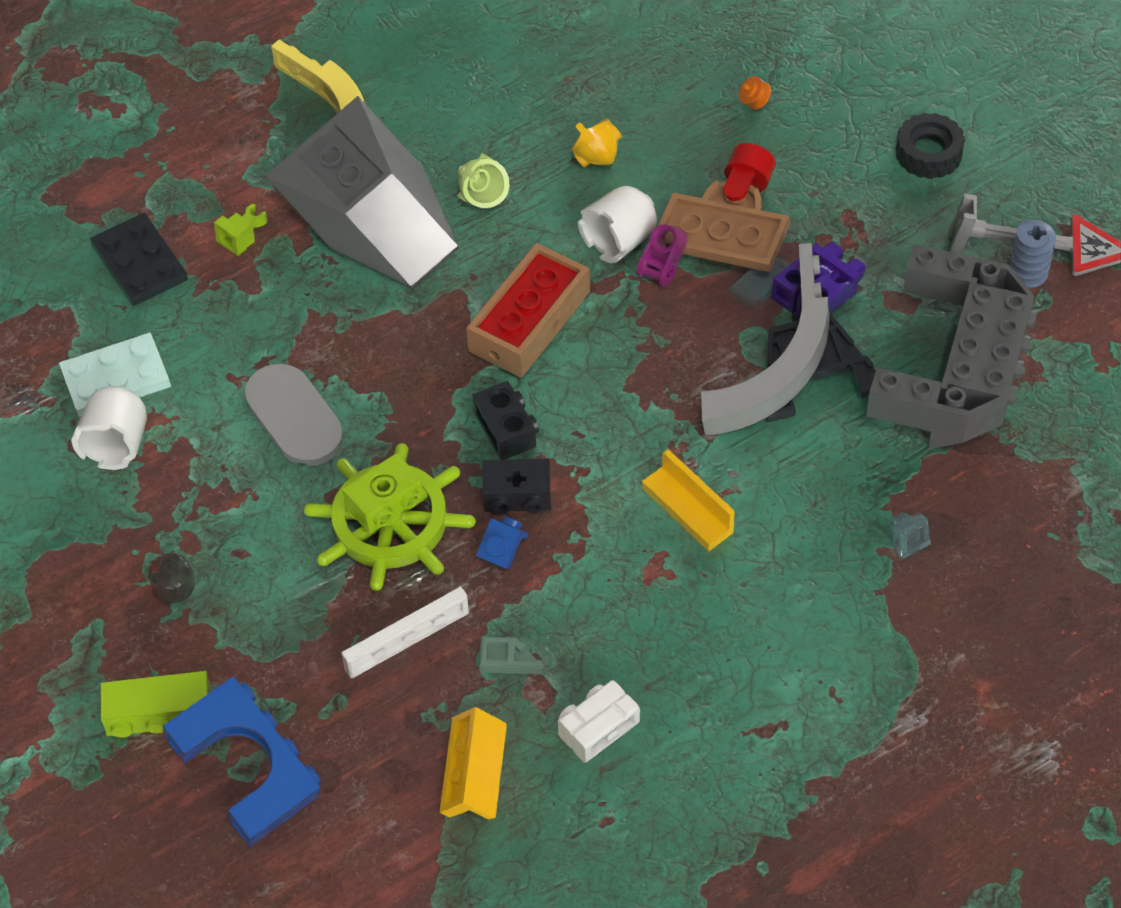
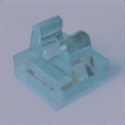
M902 512L891 518L895 524L892 527L895 552L902 559L931 545L928 519L921 513L911 517Z

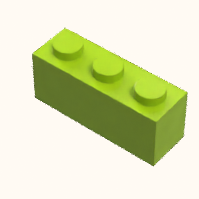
M207 671L101 683V721L107 737L124 738L135 733L144 732L163 733V725L211 692Z

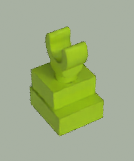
M251 204L246 208L243 216L235 213L227 219L222 215L214 222L216 241L239 256L247 250V247L255 242L253 229L255 227H262L267 223L266 211L255 216L256 205Z

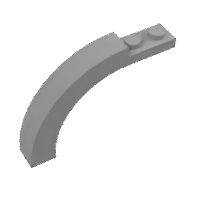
M812 243L799 244L802 310L792 341L783 354L757 376L731 387L701 391L702 422L705 436L738 430L772 415L793 399L815 372L827 343L829 304L828 297H822L821 282L815 283L814 275L820 274L819 255H813Z

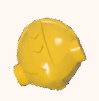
M608 118L588 129L579 122L576 128L581 134L571 149L577 161L584 168L589 164H612L617 154L618 140L623 137L620 131Z

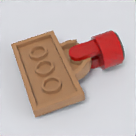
M755 143L736 145L724 169L727 181L719 183L716 180L707 188L702 198L673 193L659 225L676 226L685 231L687 245L682 254L771 272L791 224L790 217L787 215L763 211L759 192L764 191L768 186L776 167L775 158L761 145ZM671 231L666 234L664 239L667 247H670L674 241Z

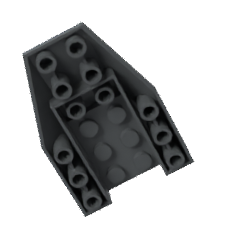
M359 96L353 99L265 175L282 199L331 250L411 289L417 286L459 249L423 167Z

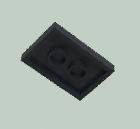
M145 212L90 238L92 247L132 306L188 280L187 272Z

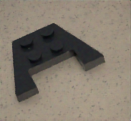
M829 313V332L826 347L809 381L851 371L860 398L869 397L876 372L873 363L867 356H863L854 345V340L833 315ZM799 321L769 328L767 368L786 350L796 333ZM791 399L785 406L766 417L767 423L795 416L796 408L793 400Z

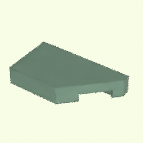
M481 637L480 673L544 675V664L540 660H536L517 638Z

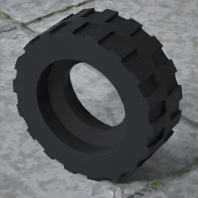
M938 113L914 115L911 119L905 120L903 126L898 130L896 158L899 160L902 168L904 167L910 174H915L916 177L933 179L935 177L942 178L947 174L950 175L954 172L955 168L959 167L960 161H962L965 143L963 130L959 128L957 122L950 120L945 115L941 116ZM922 138H933L943 142L945 149L940 153H925L915 147V142Z

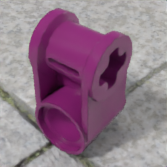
M665 224L656 227L638 262L636 274L641 277L649 276L659 281L661 286L667 287L675 276L677 265L687 245L685 231L680 227ZM671 231L674 241L670 247H667L664 239L666 234Z

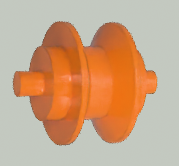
M752 76L745 80L739 90V100L743 104H748L753 110L762 108L768 102L771 95L770 85L762 82L757 76Z

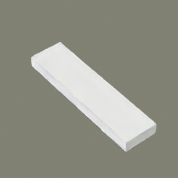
M460 586L341 652L344 669L348 676L354 678L467 615L469 613L467 594Z

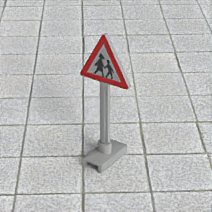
M964 193L948 231V238H953L948 252L962 254L969 237L978 239L988 237L1014 242L1017 228L987 224L985 220L977 219V195ZM1073 214L1070 220L1071 237L1056 235L1054 248L1071 252L1073 276L1121 263V241L1076 214Z

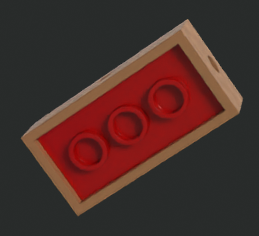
M536 243L466 328L468 352L522 378L590 293V268Z

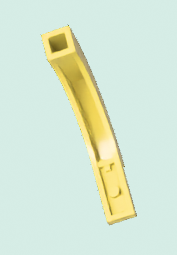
M278 40L271 46L275 67L324 98L336 113L340 112L357 96L364 102L361 92L351 77L333 61L329 60L321 66L316 60L309 59L300 53L297 48L289 46L281 40Z

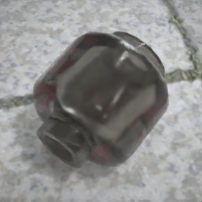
M166 553L157 557L151 563L148 570V579L154 596L160 601L168 604L179 603L192 594L195 588V577L190 562L184 556L177 553Z

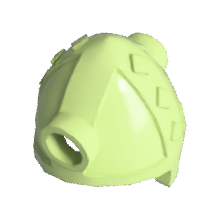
M481 153L478 159L471 160L459 167L457 175L460 192L457 197L480 208H492L500 204L507 197L510 188L509 176L505 168L497 161Z

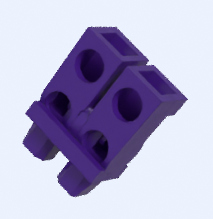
M834 242L824 247L816 243L812 246L813 255H819L820 274L814 275L815 283L821 282L822 297H828L829 313H832L838 306L843 305L849 298L851 299L857 294L858 282L863 278L866 266L857 258L852 259L847 264L842 261L843 251ZM799 258L773 277L771 298L791 313L796 311L795 316L800 318L802 310Z

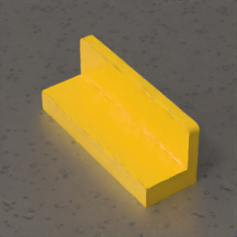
M669 449L662 453V467L642 481V489L709 552L734 533L735 512Z
M477 707L452 717L439 812L449 818L469 810L488 820L496 817L507 725L502 720Z

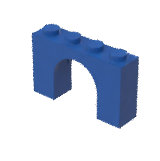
M233 676L163 725V737L184 764L214 742L230 736L249 738L264 749L271 765L268 778L257 790L228 810V821L250 848L319 797V783L321 780L310 765L304 767L297 758L299 752L294 743L288 737L282 739L275 730L277 723L267 710L261 712L253 702L256 700V697L250 687L244 682L239 684Z

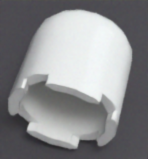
M622 186L612 190L580 212L582 219L578 221V228L586 245L589 248L594 245L602 253L599 256L601 260L608 263H616L652 234L656 228L657 215L653 201L648 195L637 188Z
M115 386L101 388L90 396L71 440L73 449L80 458L85 460L87 456L99 462L98 467L101 469L118 470L128 467L129 462L136 457L147 421L146 407L139 396L130 390Z

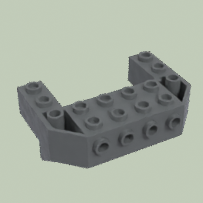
M914 244L906 268L903 292L964 305L942 382L877 367L869 392L866 416L931 431L929 447L938 448L964 443L1003 424L1007 405H1014L1018 386L1013 385L1014 378L1021 379L1025 360L1019 359L1021 353L1027 354L1031 335L1026 334L1027 328H1034L1038 310L1032 309L1034 295L1008 264Z

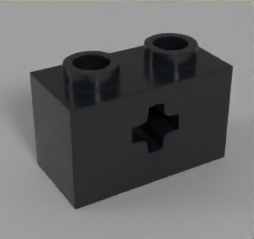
M550 459L483 460L484 511L503 514L509 511L536 513L543 510H551Z

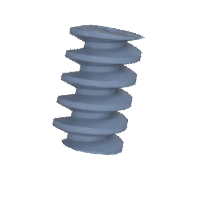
M1036 219L1023 221L1017 227L1010 267L1029 289L1038 287L1047 280L1056 242L1055 231L1044 221Z

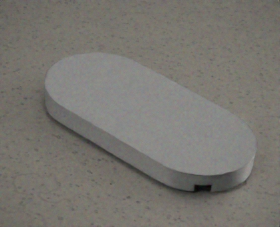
M273 364L259 369L249 378L245 387L248 408L288 461L295 464L299 462L306 463L307 466H317L328 462L337 455L340 450V444L343 441L341 423L301 370L287 364Z

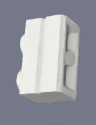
M611 680L605 686L599 684L592 688L587 694L586 700L577 707L573 704L562 711L558 720V734L573 749L574 753L586 763L640 722V708L614 680Z

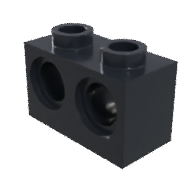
M509 381L472 394L474 414L500 460L508 459L536 447V433L539 432L537 421L532 414L528 415L526 413L525 402L519 391L514 392Z

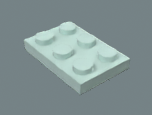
M151 332L59 362L79 418L90 396L101 388L109 386L122 387L142 397L171 387Z

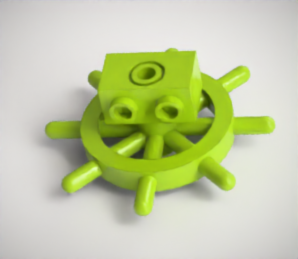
M404 443L396 446L394 455L359 472L347 459H339L336 467L345 476L347 481L337 492L333 504L309 503L304 507V513L309 517L331 518L338 541L318 555L317 563L320 566H327L347 553L357 562L373 567L370 588L374 591L382 589L386 569L403 567L418 560H421L433 574L440 575L444 571V566L431 551L442 538L445 527L472 528L476 523L472 515L446 512L444 495L441 489L460 476L459 468L451 466L435 478H432L426 472L406 463L408 446ZM426 499H428L432 507V512L410 511ZM347 519L358 520L362 526L351 532L347 526ZM406 524L427 526L417 536ZM379 531L377 546L363 542ZM397 534L405 542L404 544L390 547L392 535Z

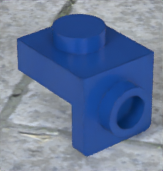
M503 516L502 521L491 518L476 556L503 568L510 569L522 538L527 539L529 533L520 529L522 526L521 522Z

